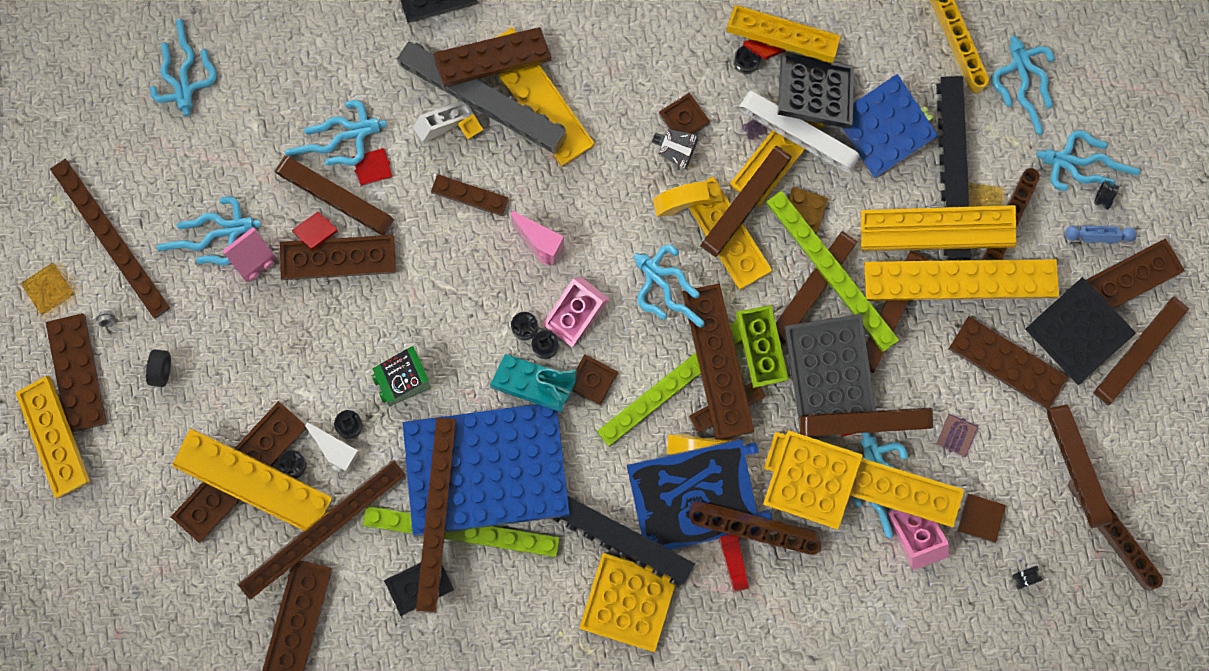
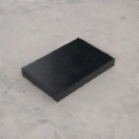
M421 562L384 580L400 616L416 609ZM443 565L441 569L439 598L454 591Z

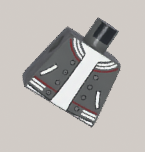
M668 129L665 136L655 133L652 143L661 146L659 155L677 166L687 169L700 136Z

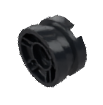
M741 46L735 53V68L742 74H751L758 69L761 57L747 47ZM749 57L750 62H746L744 59Z
M1104 180L1096 194L1094 204L1097 206L1102 205L1107 210L1110 209L1118 193L1119 186L1116 184L1111 185L1109 181Z
M529 312L517 313L511 321L513 335L522 341L532 339L538 331L536 317ZM523 322L528 325L527 329L521 328Z
M543 330L536 333L532 338L531 344L535 356L540 359H550L555 356L559 346L558 339L554 333ZM547 342L549 346L543 349L541 344Z
M344 410L336 416L334 426L341 437L352 439L361 433L363 423L356 412ZM351 421L353 426L346 428L345 423Z
M287 450L279 456L277 467L279 471L297 479L305 473L306 460L298 451ZM289 461L295 462L293 468H289Z
M1038 566L1011 575L1013 580H1016L1017 584L1015 586L1017 590L1043 581L1042 575L1038 573Z

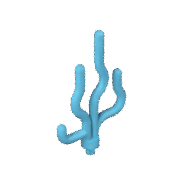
M177 19L176 27L179 43L187 54V59L180 68L181 84L168 73L171 56L168 43L163 42L161 44L163 55L161 75L167 83L174 87L175 93L160 96L157 88L151 86L150 95L158 103L177 101L178 110L183 111L184 117H188L191 115L190 110L193 109L192 93L197 89L206 88L214 84L217 79V71L210 63L208 51L202 49V63L209 71L210 76L206 80L197 81L189 85L187 71L194 62L195 54L187 43L183 20Z
M1012 36L1009 38L1011 41L1009 49L1013 60L1008 66L999 68L993 73L992 85L1002 95L1005 105L1011 107L1013 105L1008 90L1000 84L999 77L1017 68L1022 80L1017 94L1018 101L1028 111L1036 133L1042 135L1044 131L1034 106L1025 98V92L1029 86V77L1026 69L1040 77V92L1045 106L1050 109L1053 107V102L1047 89L1048 76L1044 70L1034 66L1029 57L1043 53L1049 62H1053L1055 57L1051 49L1046 46H1039L1026 51L1023 41H1018L1017 36Z
M350 100L345 103V107L358 108L359 122H350L346 118L337 116L329 118L323 124L306 127L304 133L309 135L323 132L335 124H341L350 129V131L337 134L327 146L317 144L304 145L287 149L285 155L294 156L308 152L329 153L342 140L356 137L357 155L354 158L337 156L325 160L327 166L336 164L354 166L359 164L364 158V138L369 134L381 132L380 128L387 127L386 120L378 121V118L367 120L364 104L358 100Z
M1082 130L1074 131L1068 136L1066 147L1063 151L1059 152L1047 148L1045 152L1038 150L1036 154L1037 158L1042 159V163L1053 165L1051 184L1060 191L1068 190V185L1058 181L1060 167L1067 169L1076 181L1083 184L1094 182L1102 184L1104 180L1109 181L1111 185L1116 183L1114 179L1099 175L1082 176L1073 164L1087 166L1095 161H1102L1114 170L1132 175H1139L1141 173L1139 168L1114 162L1105 154L1096 153L1088 158L1069 155L1072 152L1076 138H1082L1088 144L1098 148L1106 149L1108 147L1107 142L1095 139L1089 133Z
M231 196L221 197L219 200L221 204L232 205L234 220H225L215 213H205L195 220L177 223V228H194L201 226L208 220H213L220 226L226 227L225 229L209 232L200 243L182 240L158 244L156 249L158 251L187 248L192 251H199L205 249L214 238L230 235L228 245L236 241L240 234L246 233L253 227H261V221L253 220L252 217L241 218L238 200ZM215 255L200 256L196 259L198 264L214 263L219 266L231 264L227 257L220 258Z
M664 245L653 259L646 254L640 255L636 253L633 257L636 260V266L646 275V282L637 297L640 308L646 312L656 314L661 320L667 319V314L656 305L645 302V296L651 289L653 281H655L664 291V300L668 308L673 311L682 312L698 327H703L705 325L704 321L683 304L673 302L669 284L659 276L675 275L681 287L693 298L700 296V293L687 282L685 274L676 267L662 268L658 265L667 252L677 256L679 250L672 245Z
M862 433L864 440L860 442L864 451L863 459L894 468L884 462L881 454L897 450L901 459L906 460L908 458V453L902 444L894 442L878 447L875 437H871L870 433ZM852 497L855 506L860 507L862 500ZM869 502L879 514L886 537L892 538L893 531L884 507Z

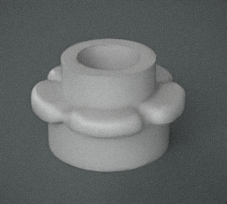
M101 311L96 316V321H98L101 327H110L114 324L115 315L110 311Z

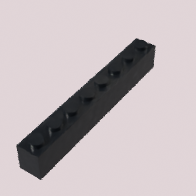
M569 496L570 516L551 518L556 523H559V521L566 524L565 527L573 532L579 530L584 533L582 535L584 538L592 542L594 539L601 542L600 546L609 551L611 548L618 551L617 555L627 560L629 557L635 560L634 564L638 567L652 569V574L659 578L667 577L670 579L669 583L678 588L680 586L686 587L696 568L694 562Z

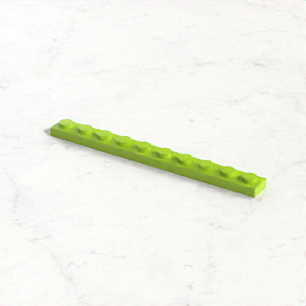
M780 191L766 201V205L853 315L862 314L863 327L879 349L885 352L896 344L899 339L785 194Z
M738 319L730 325L734 346L742 341ZM696 352L597 431V434L608 447L700 375Z
M366 507L363 521L364 527L413 534L411 513ZM492 526L445 532V540L550 557L557 556L559 537Z

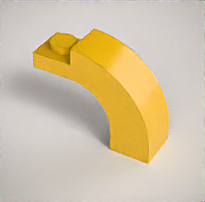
M706 181L678 186L653 198L657 217L673 216L680 210L691 206L715 204L723 201L719 183L707 184Z
M668 434L667 454H677L736 439L716 440L686 434Z

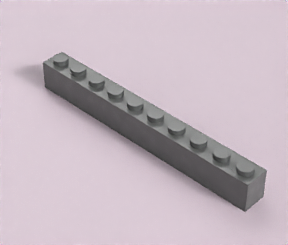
M408 41L397 57L399 66L554 155H556L566 140L567 133L563 125L560 123L554 124L544 114L539 115L533 112L534 110L530 106L519 104L514 97L503 95L501 90L496 87H489L482 79L443 87L433 58L434 52L424 50L425 48L417 42L414 44Z

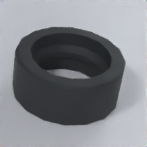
M153 349L150 352L146 366V381L149 386H166L171 369V355L169 351Z

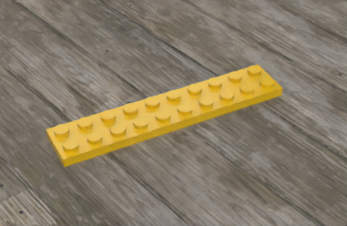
M1057 259L864 262L865 297L868 301L1047 299L1059 297Z
M775 432L764 470L774 472L786 437L785 434ZM862 458L849 496L953 528L964 489Z

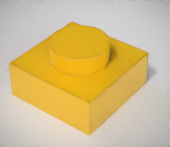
M474 114L458 123L467 140L483 130Z

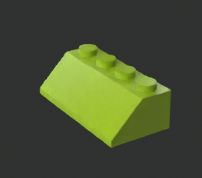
M772 305L737 311L736 315L753 388L789 380Z

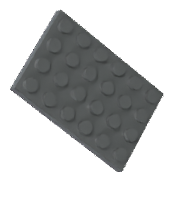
M862 314L784 326L799 428V416L876 411ZM820 435V436H807V437H810V438H813V439H817V438H823V437H829V436H836V435Z

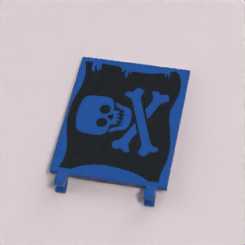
M742 439L626 465L641 535L669 550L716 540L721 536L730 535L694 525L690 521L689 509L691 504L696 501L773 520L770 510H763L757 513L745 456L759 453L758 445L750 443L743 446ZM696 512V513H694V514H695V515H701V514H703V513H702V512ZM715 517L713 519L720 520L721 517ZM736 521V522H733L732 524L738 525V524H740V522H737V521ZM754 526V527H752L751 529L756 530V529H758L759 527H758V526Z

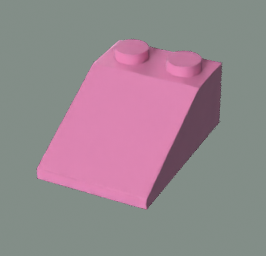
M512 211V225L535 256L539 258L538 261L547 266L549 264L554 266L564 248V236Z
M254 227L222 251L246 283L249 280H255L262 270L269 269L274 265V261L277 260Z
M581 276L574 278L542 325L568 345L574 347L601 314L610 298Z
M897 510L888 512L900 545L912 570L949 557V543L938 523Z

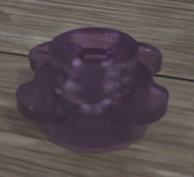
M754 119L742 126L749 140H754L756 136L764 134V128H761V124Z

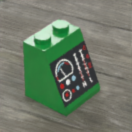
M414 346L372 368L374 374L371 375L376 386L380 385L382 390L379 392L382 402H387L389 407L432 388Z

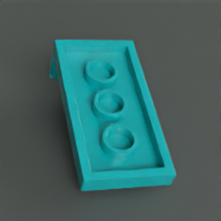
M505 354L490 383V388L563 412L576 384L577 371L575 369L572 371H556Z

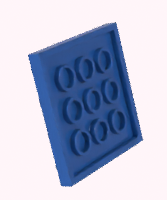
M898 74L853 103V125L851 129L842 128L875 179L939 137Z

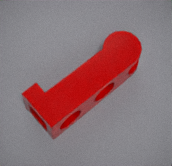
M730 534L719 537L733 592L749 589L738 536Z

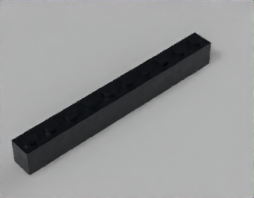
M963 76L940 77L939 83H936V94H939L940 101H937V112H940L937 128L941 130V136L938 137V147L942 148V154H939V166H943V172H940V183H943L944 188L940 192L941 202L944 201V208L969 207ZM943 249V256L947 257V261H966L972 257L971 249Z

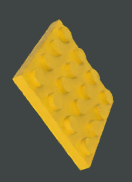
M788 430L763 505L838 530L863 455Z
M602 553L579 629L655 653L675 586L669 583L670 579L667 577L659 578L652 574L653 570L648 567L642 569L635 565L634 562Z

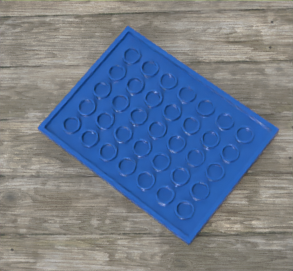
M535 404L437 417L456 419L457 421L445 532L570 516L558 411ZM436 418L403 422L412 533L414 537L424 535Z

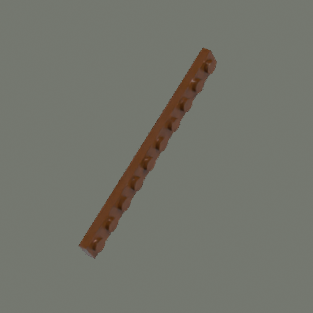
M66 158L50 168L152 317L156 319L169 310L170 306Z
M436 418L416 612L437 614L456 419Z
M391 460L237 583L239 588L249 600L253 599L395 485L406 474L395 460Z

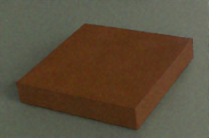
M690 92L658 113L670 130L695 134L710 124V120Z
M584 354L576 369L577 379L572 392L601 406L618 371Z
M967 494L957 532L996 543L1006 505Z

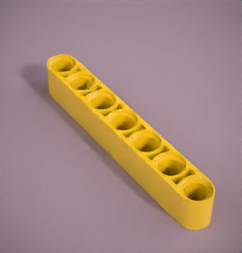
M930 0L970 91L976 94L983 92L989 78L955 1L945 0L946 3H941L939 0ZM946 15H951L953 19H948ZM953 31H958L960 36L955 35ZM960 47L966 48L968 52L961 51ZM967 64H973L975 68H969ZM975 80L981 81L982 85H977Z

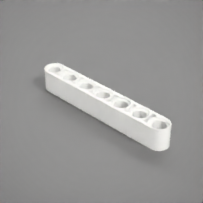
M748 91L739 105V110L747 116L844 172L850 173L860 158V155L855 150L801 119L777 115V105L752 91Z

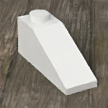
M460 101L420 115L413 128L420 140L425 142L458 126L459 122L474 113L469 105Z
M307 422L306 428L328 461L333 465L332 469L341 474L343 471L349 473L360 454L358 450Z

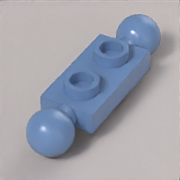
M1070 226L1065 230V237L1069 241H1075L1081 237L1083 242L1087 243L1105 242L1112 244L1114 242H1121L1122 239L1126 242H1132L1136 239L1137 232L1132 227H1126L1123 231H1120L1118 226H1080V230L1075 226Z

